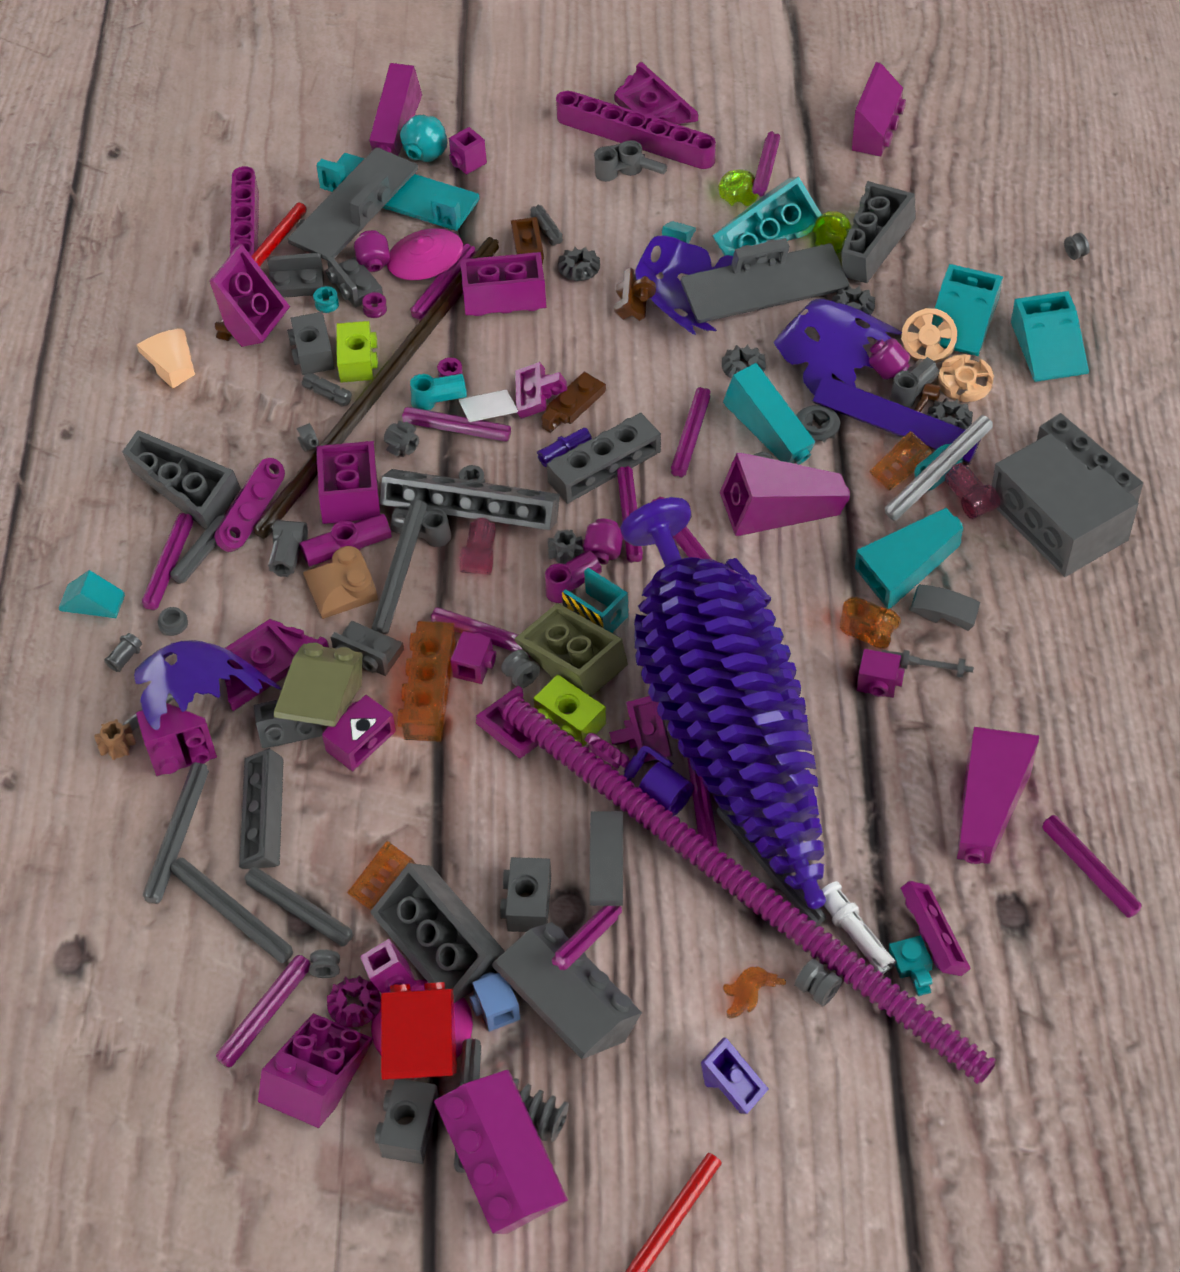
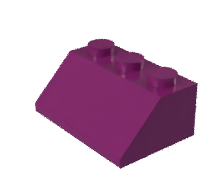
M875 62L855 110L852 151L881 157L885 147H890L893 136L892 130H897L899 123L898 115H903L906 99H902L903 87L879 62Z
M541 252L460 260L466 315L482 316L487 313L498 312L507 314L512 311H536L547 308Z

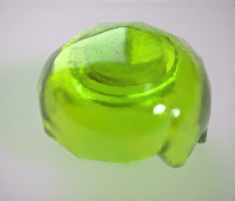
M744 169L731 170L725 173L718 185L720 197L725 199L731 206L736 202H741L746 207L750 206L759 197L758 194H753L752 192L755 176L750 171Z
M827 211L820 215L812 229V232L816 234L815 246L832 244L836 254L840 253L848 232L852 229L849 219L838 211Z

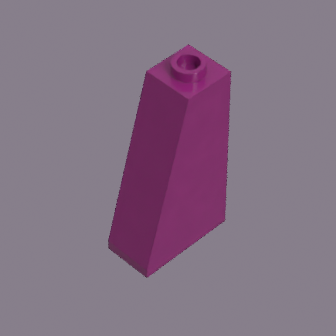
M389 64L369 139L372 151L375 148H380L397 156L401 152L400 131L403 125L411 117L415 116L422 98V91L413 65Z

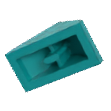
M88 570L67 585L58 608L62 612L117 618L125 592L91 570Z

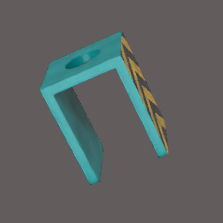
M587 568L584 571L585 592L607 608L601 612L566 589L562 592L563 606L613 633L629 616L628 592L592 569ZM616 612V617L611 621L613 614Z

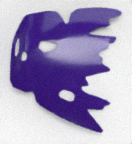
M656 236L651 239L635 269V277L638 280L646 276L656 284V293L650 299L663 312L692 334L696 335L692 325L706 331H717L707 322L697 323L681 281H679L677 276L681 273L690 275L731 266L733 256L725 255L721 257L717 264L712 267L709 253L704 248L688 244L674 237ZM655 246H659L661 249L660 257L656 262H652L651 252ZM660 272L663 274L662 279L656 277ZM674 309H682L688 315L685 317L681 316Z
M817 298L810 301L795 316L773 343L788 363L797 365L808 362V366L803 372V382L815 396L823 375L832 378V373L844 383L856 387L854 368H862L863 366L873 368L870 366L869 356L863 348V345L870 344L867 337L886 341L891 339V337L885 332L902 335V332L854 307ZM805 309L808 310L805 315H800ZM859 318L867 322L870 327L863 328L857 325L855 319ZM807 327H813L820 335L818 342L811 339L804 332Z
M197 640L171 643L146 658L134 671L136 684L151 681L143 691L140 702L146 720L155 730L160 728L161 715L167 713L166 700L169 693L178 703L180 710L184 712L188 708V703L193 701L195 693L202 695L209 693L219 698V679L230 680V675L238 677L256 693H259V689L263 688L258 679L282 691L278 684L233 652L218 645ZM176 654L177 662L170 665L165 661L168 656ZM233 660L243 669H234L227 661Z

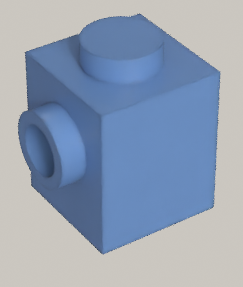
M487 973L477 981L472 982L474 995L469 998L476 1016L482 1014L489 1032L521 1020L519 1004L512 987L499 973Z

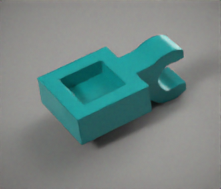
M921 935L890 943L888 951L896 961L895 968L900 979L910 976L918 996L931 993L929 985L933 984L929 971L933 968V962Z

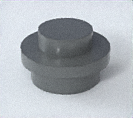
M168 607L160 613L157 623L159 630L163 634L174 636L182 633L187 628L188 618L179 608Z

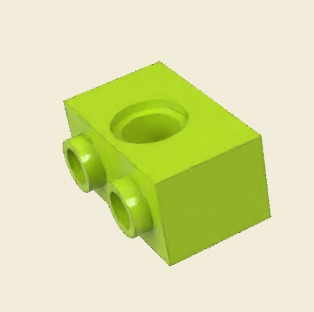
M369 321L337 323V367L340 383L373 379V369L378 368L377 352H373V349L378 348L377 334L376 332H371Z
M558 674L533 698L534 708L538 710V713L544 714L546 719L549 718L553 724H557L560 730L566 731L567 736L571 735L574 737L575 741H579L582 744V747L587 744L584 739L588 733L597 734L606 725V706Z

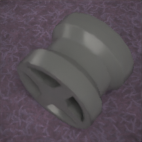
M516 650L503 661L501 671L507 677H512V683L516 687L519 685L521 688H525L536 680L540 673V667L534 661H529V655L524 650Z

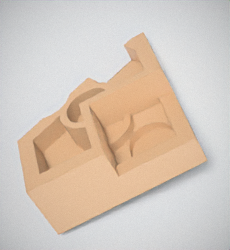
M182 328L161 332L137 344L139 353L155 366L157 375L170 387L175 388L195 375L186 334Z

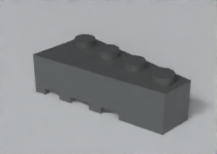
M137 430L122 451L132 472L185 514L189 513L192 515V519L205 530L217 516H221L226 512L241 490L232 469Z

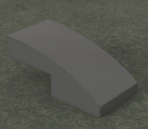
M919 584L916 588L910 611L934 623L943 618L969 631L975 624L981 602L948 589Z

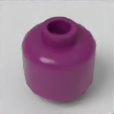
M368 230L361 233L355 240L354 251L359 265H364L370 272H377L389 263V245L384 235L375 230Z
M894 338L886 341L880 339L869 350L872 353L869 358V364L884 380L891 378L894 380L897 373L907 371L910 367V354Z
M600 518L589 524L585 533L583 551H591L597 556L600 564H608L609 561L617 559L621 553L623 536L618 523L611 519Z

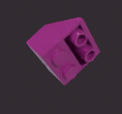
M166 703L167 713L161 715L160 728L155 730L146 720L143 710L136 712L143 740L156 776L172 774L179 769L191 766L194 762L204 764L211 759L217 758L205 718L188 711L182 712L180 708Z

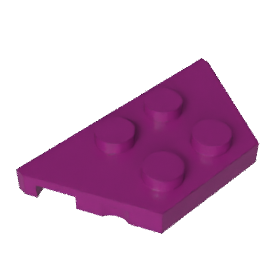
M639 62L636 65V72L633 76L629 75L625 79L624 85L620 86L614 93V101L621 107L674 124L698 121V112L643 62Z
M269 619L225 647V649L233 652L277 683L287 676L292 660L303 644L319 643L323 647L328 648L329 645L324 637L320 636L319 639L304 635V631L301 629L286 627L283 623ZM227 661L232 668L243 669L235 661ZM230 675V680L225 679L230 709L235 711L271 687V685L258 679L263 688L259 689V693H256L238 677Z

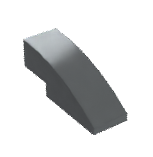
M591 811L590 906H623V811Z

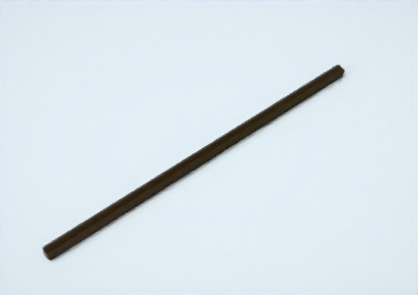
M488 237L470 259L492 257L499 249V241ZM461 271L319 446L342 444L463 294ZM317 449L253 526L254 533L263 539L267 538L273 531L275 521L281 520L318 475Z

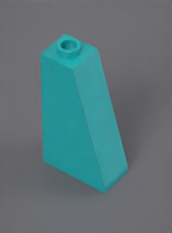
M754 363L734 374L723 400L725 406L779 461L797 463L799 465L809 459L815 440L759 365Z
M944 508L856 551L855 569L884 606L890 609L960 546L963 532L962 522L957 516H953L947 508Z

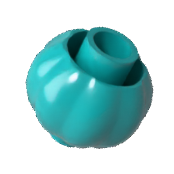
M415 115L403 125L400 131L403 149L412 160L434 161L447 148L448 140L445 128L440 120L433 116Z

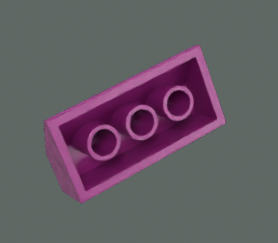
M509 1070L465 1083L434 1100L493 1234H508L569 1201Z

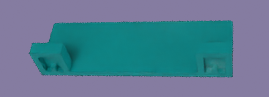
M344 153L337 163L321 158L316 164L320 188L333 192L365 158L349 153ZM414 174L382 208L458 231L480 200V196L478 193Z

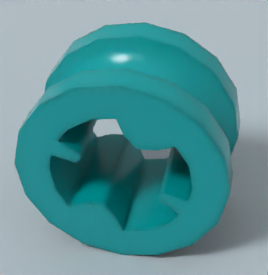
M320 287L314 292L315 307L319 312L330 313L338 308V294L333 287Z

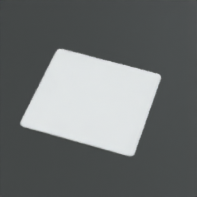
M507 390L459 399L469 422L518 412Z

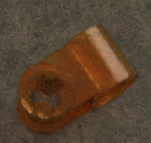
M851 597L843 604L839 625L842 632L846 635L865 641L876 648L885 649L891 643L890 636L893 631L899 628L901 618L891 609L880 607L860 597Z

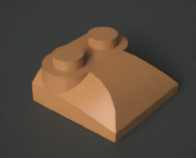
M345 546L339 548L333 554L332 559L303 572L322 619L378 600L377 591L361 552L355 547Z

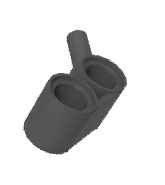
M632 140L600 147L594 153L595 176L600 181L614 180L618 175V170L628 176L639 174L642 168L663 175L667 171V164L646 158L645 154H642L640 143Z

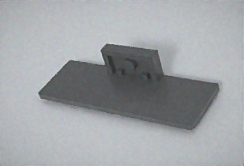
M375 148L288 237V243L309 253H320L321 258L325 260L330 256L335 258L416 173L418 164L383 149Z
M786 238L768 240L765 243L752 246H742L739 249H735L731 266L681 277V284L697 323L835 293L838 289L846 290L849 282L832 244L788 253L790 246Z

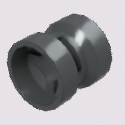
M812 959L803 967L796 978L794 986L802 992L811 993L813 1000L821 1006H825L839 990L842 979L833 972H826L820 962Z

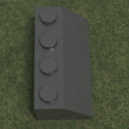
M408 863L370 911L428 983L445 982V989L453 988L454 1003L474 991L472 982L477 981L487 973H497L492 965L505 952L504 949L430 865Z
M553 922L531 928L494 961L492 967L581 1059L624 1043L642 1012L632 1003V1000L627 995L623 994L609 980L607 974L599 970L586 956L585 952L567 970H560L557 965L552 964L555 952L569 940L561 928Z

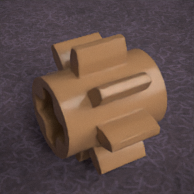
M118 719L101 724L100 734L94 735L100 755L103 756L108 753L113 760L125 755L128 756L130 746L136 745L130 724L128 723L123 726L118 722Z

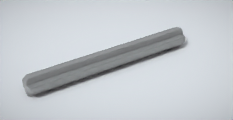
M985 415L980 416L885 507V514L893 521L898 520L992 429V421Z

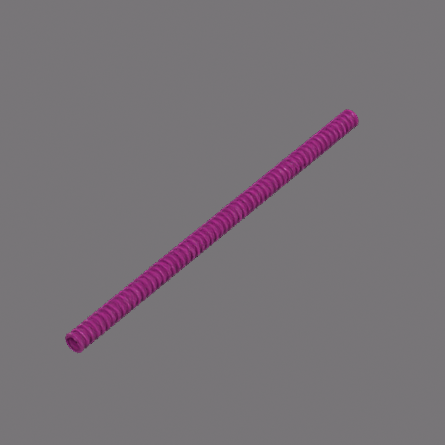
M520 696L511 699L507 703L502 714V718L505 721H509L521 733L524 732L527 738H531V741L535 744L538 743L540 748L546 749L549 755H553V758L557 761L560 760L562 765L568 766V769L571 772H575L579 778L583 777L584 782L590 783L593 789H598L601 795L605 794L606 799L609 801L613 800V804L620 806L623 812H628L631 818L636 817V822L643 824V827L647 830L651 829V833L654 836L659 835V839L662 842L666 841L667 846L670 848L674 847L676 853H682L684 859H690V863L693 866L698 865V869L701 872L706 871V876L709 878L714 877L713 881L715 883H722L721 887L724 890L730 889L729 893L732 896L738 895L737 899L740 902L745 901L746 907L749 909L753 907V912L757 915L762 914L761 918L763 920H770L769 924L772 927L778 926V931L781 934L786 932V937L789 940L795 939L794 943L797 946L802 945L803 951L806 953L810 951L811 957L814 959L819 958V962L822 965L827 964L829 971L835 970L837 976L840 978L844 977L846 984L852 983V988L855 991L860 989L861 995L864 998L869 996V1001L872 1004L878 1003V1008L881 1011L885 1009L889 1017L895 1016V1021L898 1024L904 1023L903 1027L906 1030H913L912 1035L915 1037L921 1036V1042L924 1044L930 1043L929 1048L933 1051L935 1049L939 1050L938 1055L948 1057L947 1062L950 1064L956 1063V1069L959 1071L965 1070V1075L968 1078L974 1077L973 1081L976 1084L982 1083L995 1067L996 1060L993 1057L987 1058V1053L984 1050L978 1051V1046L975 1043L970 1045L968 1043L969 1039L967 1037L961 1038L958 1030L952 1031V1026L949 1023L944 1025L941 1017L935 1018L933 1011H926V1006L922 1003L918 1005L916 998H909L908 992L905 990L900 991V986L897 984L892 985L890 978H883L882 972H875L874 966L871 964L866 965V960L863 958L858 959V954L854 951L850 953L848 946H841V941L837 938L833 940V935L829 932L824 933V928L821 926L816 927L814 920L808 921V916L804 913L800 915V910L796 907L791 908L789 901L783 902L781 895L775 896V891L772 888L767 890V885L764 882L759 883V879L756 876L751 877V873L748 870L743 871V866L740 864L735 865L734 859H727L726 853H719L717 846L711 847L712 843L709 840H704L701 834L696 835V831L693 828L688 829V825L685 822L680 823L679 817L673 816V813L669 810L665 811L663 805H657V801L654 798L650 799L646 792L642 793L641 788L634 787V783L627 781L625 776H619V772L616 769L612 770L609 764H604V760L597 758L595 753L589 752L587 747H582V744L579 741H575L574 737L571 735L567 736L566 731L560 730L557 724H553L549 718L546 719L544 714L538 713L536 708H531V705L528 702H524V699Z

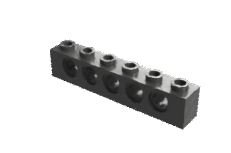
M391 469L382 476L380 505L408 509L412 500L419 499L427 504L426 511L437 508L443 510L446 515L551 530L557 523L560 494Z

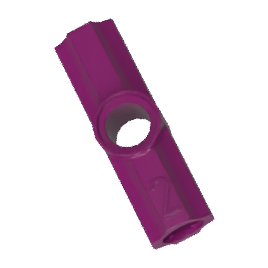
M379 514L357 523L345 520L339 521L332 527L331 532L300 542V547L304 559L310 567L332 559L333 554L339 548L352 546L360 551L361 548L392 538V534L385 515Z

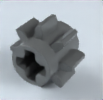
M398 421V424H391L384 434V441L389 444L386 450L395 456L401 455L404 457L405 454H412L419 444V437L414 433L417 427L407 421L405 423Z
M558 530L554 538H548L549 559L555 558L557 563L566 564L582 554V536L576 537L573 530Z

